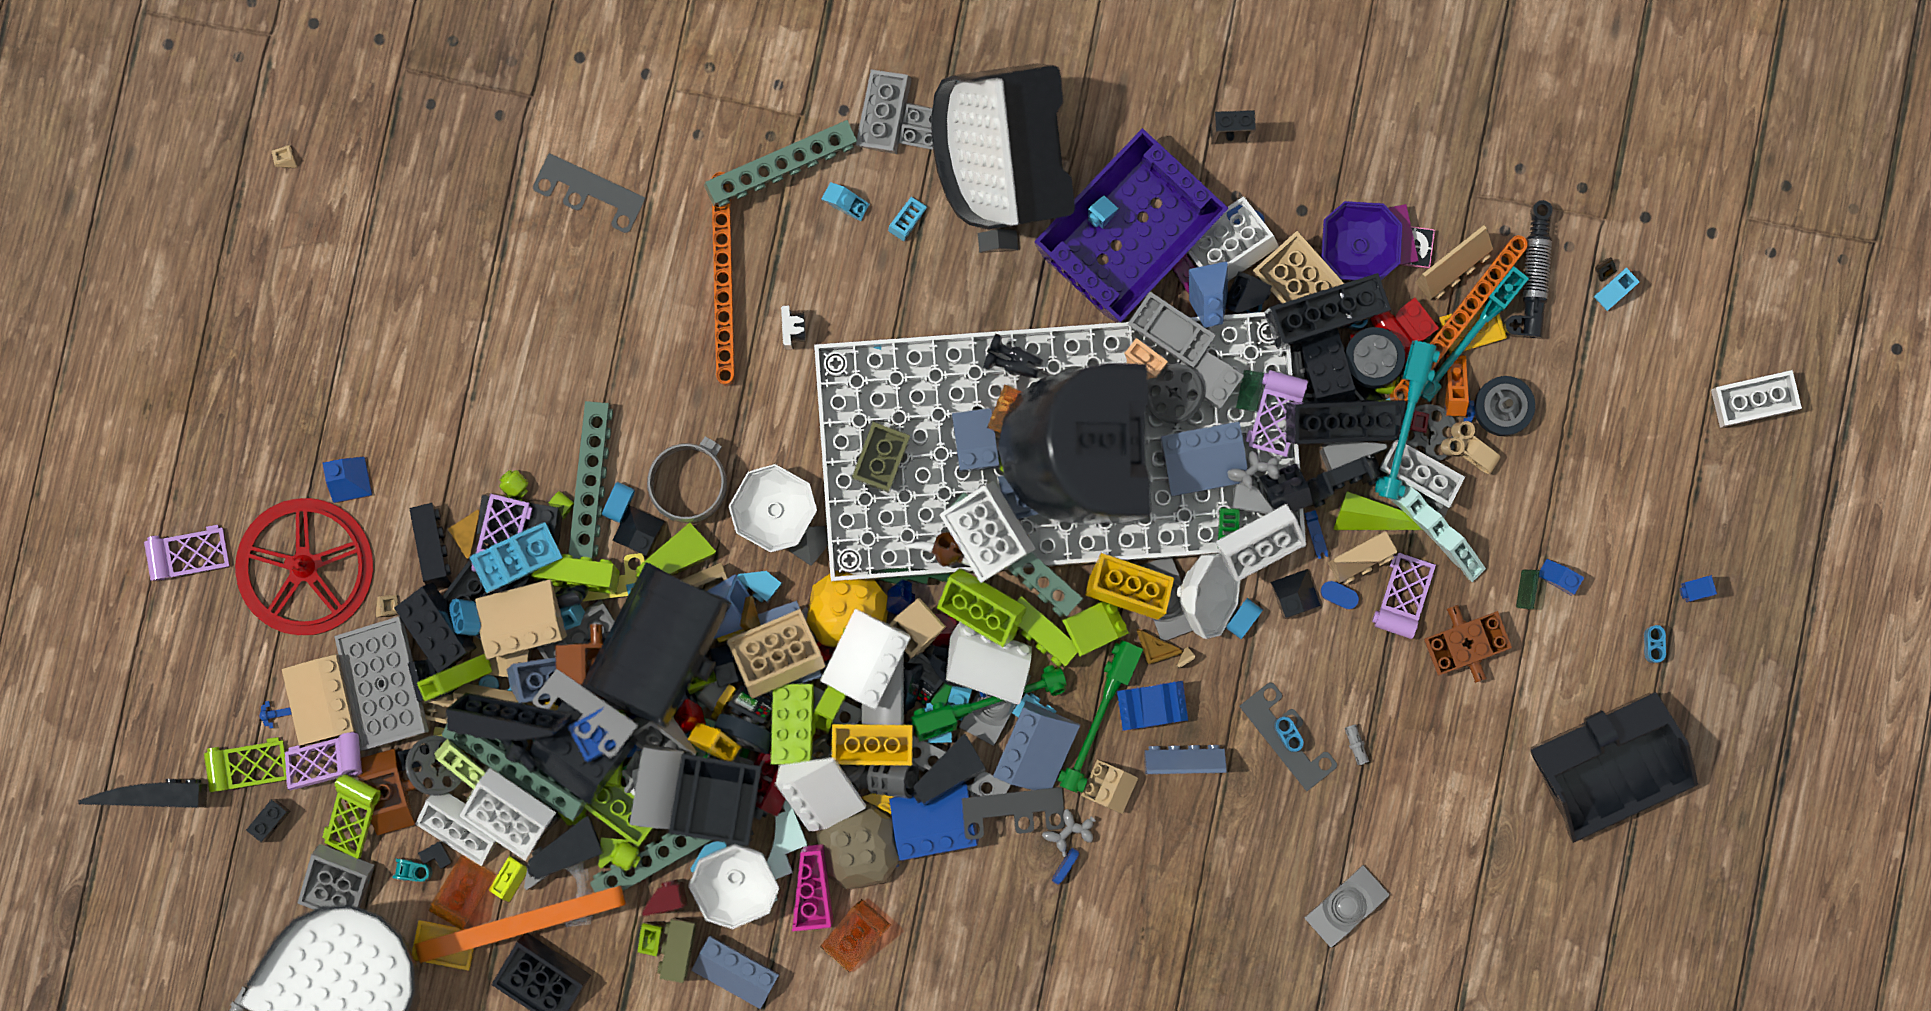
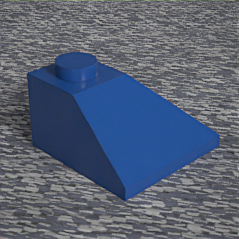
M365 457L345 458L322 463L326 484L333 503L372 495Z

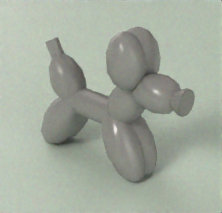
M1250 451L1248 458L1251 467L1246 471L1231 469L1227 472L1229 479L1235 482H1243L1252 491L1253 479L1251 476L1257 471H1267L1272 479H1278L1280 474L1277 466L1282 459L1277 455L1276 458H1271L1268 463L1260 462L1256 452Z
M1066 809L1063 814L1066 827L1061 833L1046 831L1042 833V837L1050 842H1056L1057 848L1062 852L1063 857L1067 856L1065 839L1072 832L1081 833L1084 841L1088 843L1093 841V834L1089 830L1093 827V822H1096V820L1092 816L1081 825L1074 823L1072 813Z

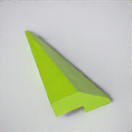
M1345 492L1333 530H1423L1404 511L1350 492Z

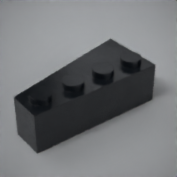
M433 503L411 507L409 510L423 582L425 585L433 582L438 591L448 589L452 584V571L447 559L448 550L443 542V538H445L444 530L439 524V520H441L440 510L435 508Z

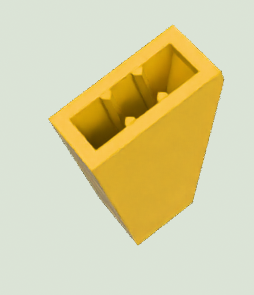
M697 723L687 739L696 747L724 761L732 762L741 748L720 730L701 723Z

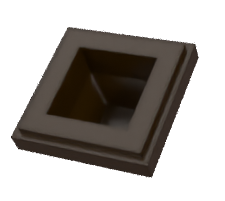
M1612 257L1599 262L1595 267L1601 282L1617 272Z

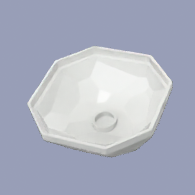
M776 464L747 472L729 504L736 534L769 552L798 545L817 512L810 483Z
M1221 553L1201 555L1187 572L1182 585L1177 590V596L1180 597V603L1190 627L1197 635L1205 639L1222 635L1239 602L1241 580L1235 581L1227 569Z
M736 844L717 850L699 859L689 884V888L705 919L731 929L769 914L779 890V886L763 854Z

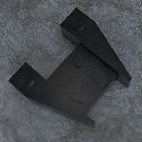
M1375 454L1362 456L1342 466L1317 475L1316 478H1311L1306 482L1310 489L1312 505L1317 508L1325 505V500L1330 498L1334 491L1343 488L1346 482H1349L1351 485L1362 481L1363 485L1368 483L1371 486L1376 484L1377 479L1384 475L1380 470Z

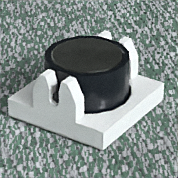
M782 306L783 346L786 350H793L792 342H806L805 314L791 313L789 306Z

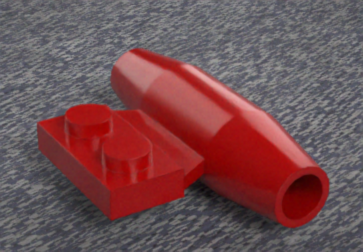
M1415 297L1398 310L1396 317L1388 311L1370 318L1374 327L1389 330L1399 338L1405 351L1404 365H1406L1412 341H1422L1439 329Z

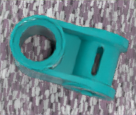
M396 858L397 866L392 878L425 882L431 879L433 870L427 864ZM421 867L426 870V876L423 879L418 875V870Z

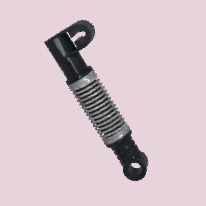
M1545 200L1536 202L1530 210L1531 221H1533L1531 222L1533 227H1530V230L1533 232H1530V235L1527 237L1528 248L1526 250L1529 252H1526L1528 254L1526 258L1528 259L1525 260L1528 262L1525 263L1527 265L1525 268L1528 269H1525L1526 273L1524 274L1527 275L1529 280L1523 287L1526 289L1523 292L1525 314L1524 316L1513 315L1503 323L1504 331L1510 337L1543 338L1545 303L1548 301L1547 292L1549 291L1547 285H1549L1548 278L1550 274L1548 272L1550 271L1549 264L1551 260L1550 247L1552 246V238L1550 233H1548L1550 231V228H1548L1550 223L1548 222L1551 221L1553 211L1552 205ZM1537 207H1543L1546 210L1545 216L1537 213ZM1524 320L1523 333H1521V327L1513 330V327H1510L1511 323L1515 322V325L1519 326L1521 321Z

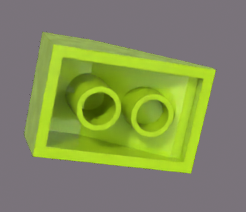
M1106 602L1098 603L1063 620L1079 656L1129 633L1117 606Z

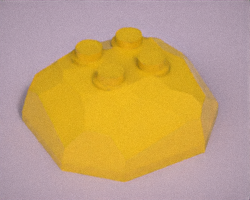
M835 570V577L855 575L845 571L840 573L839 570ZM828 574L812 586L806 622L821 645L836 648L843 635V629L846 628L855 609L886 623L890 599L875 579L831 581V575Z

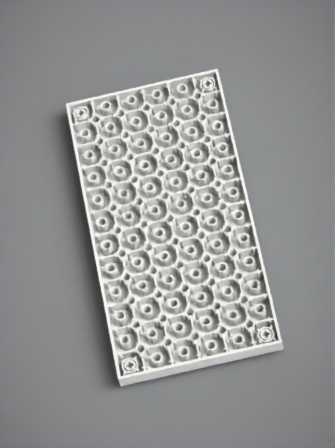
M1264 312L1224 315L1223 324L1206 327L1207 330L1216 335L1206 351L1244 375L1220 410L1203 399L1199 410L1188 420L1180 423H1166L1154 416L1148 407L1146 408L1145 456L1146 467L1150 476V516L1120 524H1071L1047 519L1040 514L1020 518L1018 521L1035 547L1032 553L1048 567L1096 563L1101 553L1124 561L1220 553L1216 541H1218L1219 509H1232L1235 485L1171 497L1160 437L1240 422L1247 469L1251 467L1248 458L1250 451L1256 452L1260 462L1268 463L1271 458H1276L1278 454L1249 447V442H1246L1248 430H1253L1265 385L1261 383L1264 373L1272 370L1292 376L1290 345L1277 349ZM1190 317L1192 320L1203 326L1198 317ZM1129 322L814 345L831 581L952 574L959 568L966 572H974L972 567L958 562L943 567L938 563L934 554L921 549L905 548V545L916 542L935 543L939 534L950 532L939 514L949 509L963 492L970 495L995 481L1000 489L998 476L1004 475L1003 471L1000 470V465L997 468L967 472L959 471L952 413L991 408L999 456L998 446L1003 418L1018 394L1041 378L1104 363H1127L1124 353L1136 338L1167 360V365L1180 364L1181 361L1139 334L1128 325ZM995 333L1001 336L1002 343L1009 348L1020 347L1022 350L1043 359L1041 367L1026 364L1027 367L1039 371L1037 379L1009 374L1003 367L996 366L988 370L983 368L988 352H991L989 347ZM881 346V350L875 349L874 347ZM991 352L1002 359L1011 360L1006 355ZM1169 371L1165 374V381H1169L1173 378L1171 377V375L1173 374L1172 371ZM1154 387L1152 389V396L1159 395L1161 388ZM1167 387V389L1171 392L1173 396H1177L1180 400H1182V398L1178 395L1176 391H1172L1169 387ZM1192 391L1188 399L1193 401L1198 395ZM1267 394L1265 403L1269 409L1279 404L1275 396ZM1279 397V399H1280L1281 402L1284 401V400H1286V399H1284V398H1280V397ZM1159 405L1157 412L1159 414L1164 413L1166 405ZM1183 406L1176 409V416L1183 415L1185 412ZM1265 406L1263 407L1262 413L1266 411ZM1281 406L1270 411L1275 421L1286 416ZM1268 412L1260 417V423L1263 428L1274 423ZM1285 418L1277 423L1282 433L1286 432ZM872 422L908 434L911 437L890 493L852 479ZM1275 425L1265 430L1270 440L1281 435ZM1263 431L1255 435L1253 444L1263 445L1268 442ZM1282 437L1272 442L1276 450L1284 452L1286 443ZM1290 443L1287 457L1278 455L1282 459L1279 461L1278 469L1295 463L1300 469L1298 444ZM1270 444L1264 446V447L1272 448ZM1257 471L1251 476L1253 479L1252 486L1256 487L1268 502L1259 478L1268 473L1267 471ZM1302 508L1292 513L1306 542ZM1240 511L1239 529L1266 514ZM1224 515V519L1235 518L1234 515ZM1223 523V527H1234V524ZM1223 531V535H1229L1233 533L1230 531ZM1026 564V565H1024L1023 568H1034V567H1033V565H1031V564ZM888 568H909V571L878 574H872L871 572ZM911 568H915V569H925V570L911 571ZM835 570H839L840 573L845 571L855 575L835 577Z

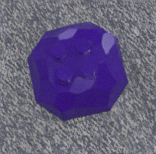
M1344 201L1323 220L1321 258L1341 280L1354 281L1376 273L1379 274L1380 280H1382L1401 263L1403 224L1383 203Z

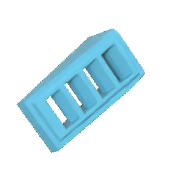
M910 197L889 225L888 231L902 241H905L927 207L913 197ZM910 205L919 210V212L916 213L910 209ZM905 213H909L914 217V219L910 218ZM901 218L905 220L907 223H909V225H906L905 223L900 221Z

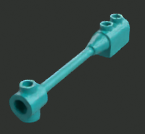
M1513 266L1489 296L1480 319L1438 369L1433 381H1428L1420 397L1427 402L1433 399L1442 388L1438 383L1482 327L1501 311H1504L1529 280L1526 275Z
M1417 340L1411 343L1402 378L1403 380L1410 381L1408 405L1390 476L1379 477L1376 482L1375 493H1379V496L1394 500L1404 496L1406 486L1402 485V481L1398 480L1397 477L1416 403L1425 385H1427L1428 381L1432 382L1435 375V370H1431L1433 362L1437 363L1440 351L1436 350L1437 346Z

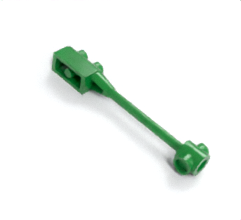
M1123 640L1120 641V644L1115 643L1111 652L1114 654L1112 662H1107L1104 672L1107 674L1103 699L1073 770L1067 768L1066 771L1061 770L1057 780L1061 782L1059 786L1077 794L1078 792H1083L1088 778H1085V775L1081 774L1080 771L1110 700L1114 698L1120 684L1128 686L1143 651L1142 648Z
M1054 665L1047 666L1043 669L1044 673L1041 674L1042 680L1025 685L1023 694L1045 688L1046 692H1050L1052 696L1064 693L1066 691V679L1062 669H1055ZM992 696L971 704L944 706L943 702H938L932 706L933 710L926 712L924 708L914 711L911 721L918 741L921 742L955 731L957 729V720L967 716L972 711L1005 700Z

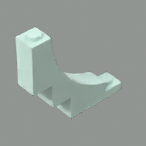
M1402 482V485L1406 486L1404 496L1398 497V500H1390L1421 527L1450 560L1462 570L1467 579L1473 582L1486 568L1466 539L1451 528L1443 516L1425 502L1419 492Z
M785 800L782 806L785 811L775 816V839L767 860L775 880L793 873L786 854L808 845L796 813L787 800Z

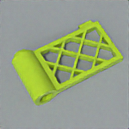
M279 737L266 739L267 743L227 750H219V747L208 748L207 753H204L209 793L287 780L283 740L279 741ZM279 745L280 755L275 760L267 752L271 746ZM253 749L263 753L256 763L247 757ZM248 750L245 755L240 752ZM237 752L243 756L237 766L229 761L228 753ZM265 755L274 761L268 771L258 765ZM244 759L254 764L248 774L238 768ZM276 763L283 768L284 776L275 777L270 774ZM256 767L266 773L258 781L250 777ZM236 770L246 776L239 784H233L232 776ZM267 775L272 777L270 779H265Z
M344 774L339 776L335 782L336 792L338 793L329 827H325L322 838L325 839L324 843L359 859L362 855L374 807L380 798L381 791ZM342 799L348 801L349 809H344L341 803ZM361 807L367 810L366 817L361 818L357 808ZM352 811L356 821L351 822L347 812ZM342 815L346 825L340 827L337 816ZM357 823L359 824L362 830L361 834L357 835L353 827V825ZM348 827L352 837L346 839L342 829ZM334 832L338 833L341 842L332 840ZM349 841H355L357 851L351 849Z

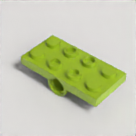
M785 684L773 689L772 765L812 761V740L816 728L813 715L814 685Z

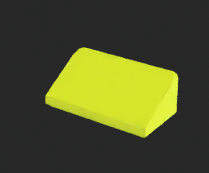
M509 856L489 891L502 900L510 902L526 876L527 867Z

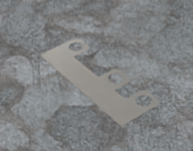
M558 669L555 670L533 698L534 705L549 709L559 697L583 714L579 720L604 708L596 716L586 721L591 725L588 733H580L579 726L573 729L583 739H588L598 725L608 731L607 735L598 745V749L608 757H613L638 726ZM547 693L550 695L551 700L547 705L539 704L538 699L541 694ZM609 739H613L616 742V748L608 752L604 749V743Z

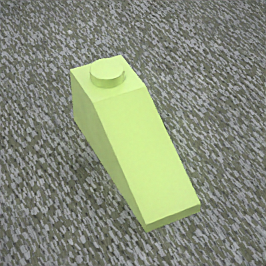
M449 739L434 753L440 763L473 789H475L480 779L486 773Z

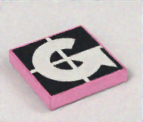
M1411 226L1418 262L1403 266L1429 269L1435 230Z

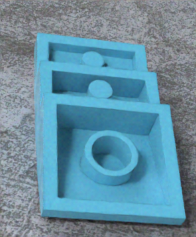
M544 522L511 536L509 539L497 543L469 558L486 593L560 560L562 556Z

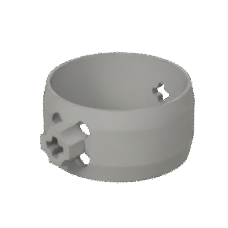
M705 436L700 445L693 443L676 444L663 450L655 458L648 472L647 489L652 503L661 514L672 521L695 523L710 517L719 509L727 491L726 472L720 460L716 457L722 446ZM681 450H696L707 454L716 462L721 473V489L716 501L705 512L692 517H679L666 512L659 505L654 494V477L659 465L668 456Z

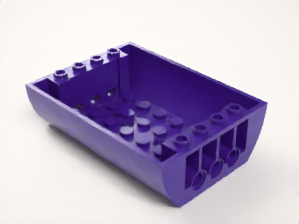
M1142 128L1074 199V212L1069 216L1056 218L1034 243L1045 260L1100 312L1112 321L1121 323L1229 208ZM1105 196L1119 208L1118 213L1103 229L1099 226L1096 228L1088 220V209L1101 197ZM1159 199L1162 202V206L1157 209L1153 208L1151 200ZM1142 212L1146 213L1148 221L1144 223L1139 222L1137 215ZM1113 241H1119L1122 248L1114 251L1110 245ZM1099 255H1106L1108 263L1105 265L1099 264L1097 257Z

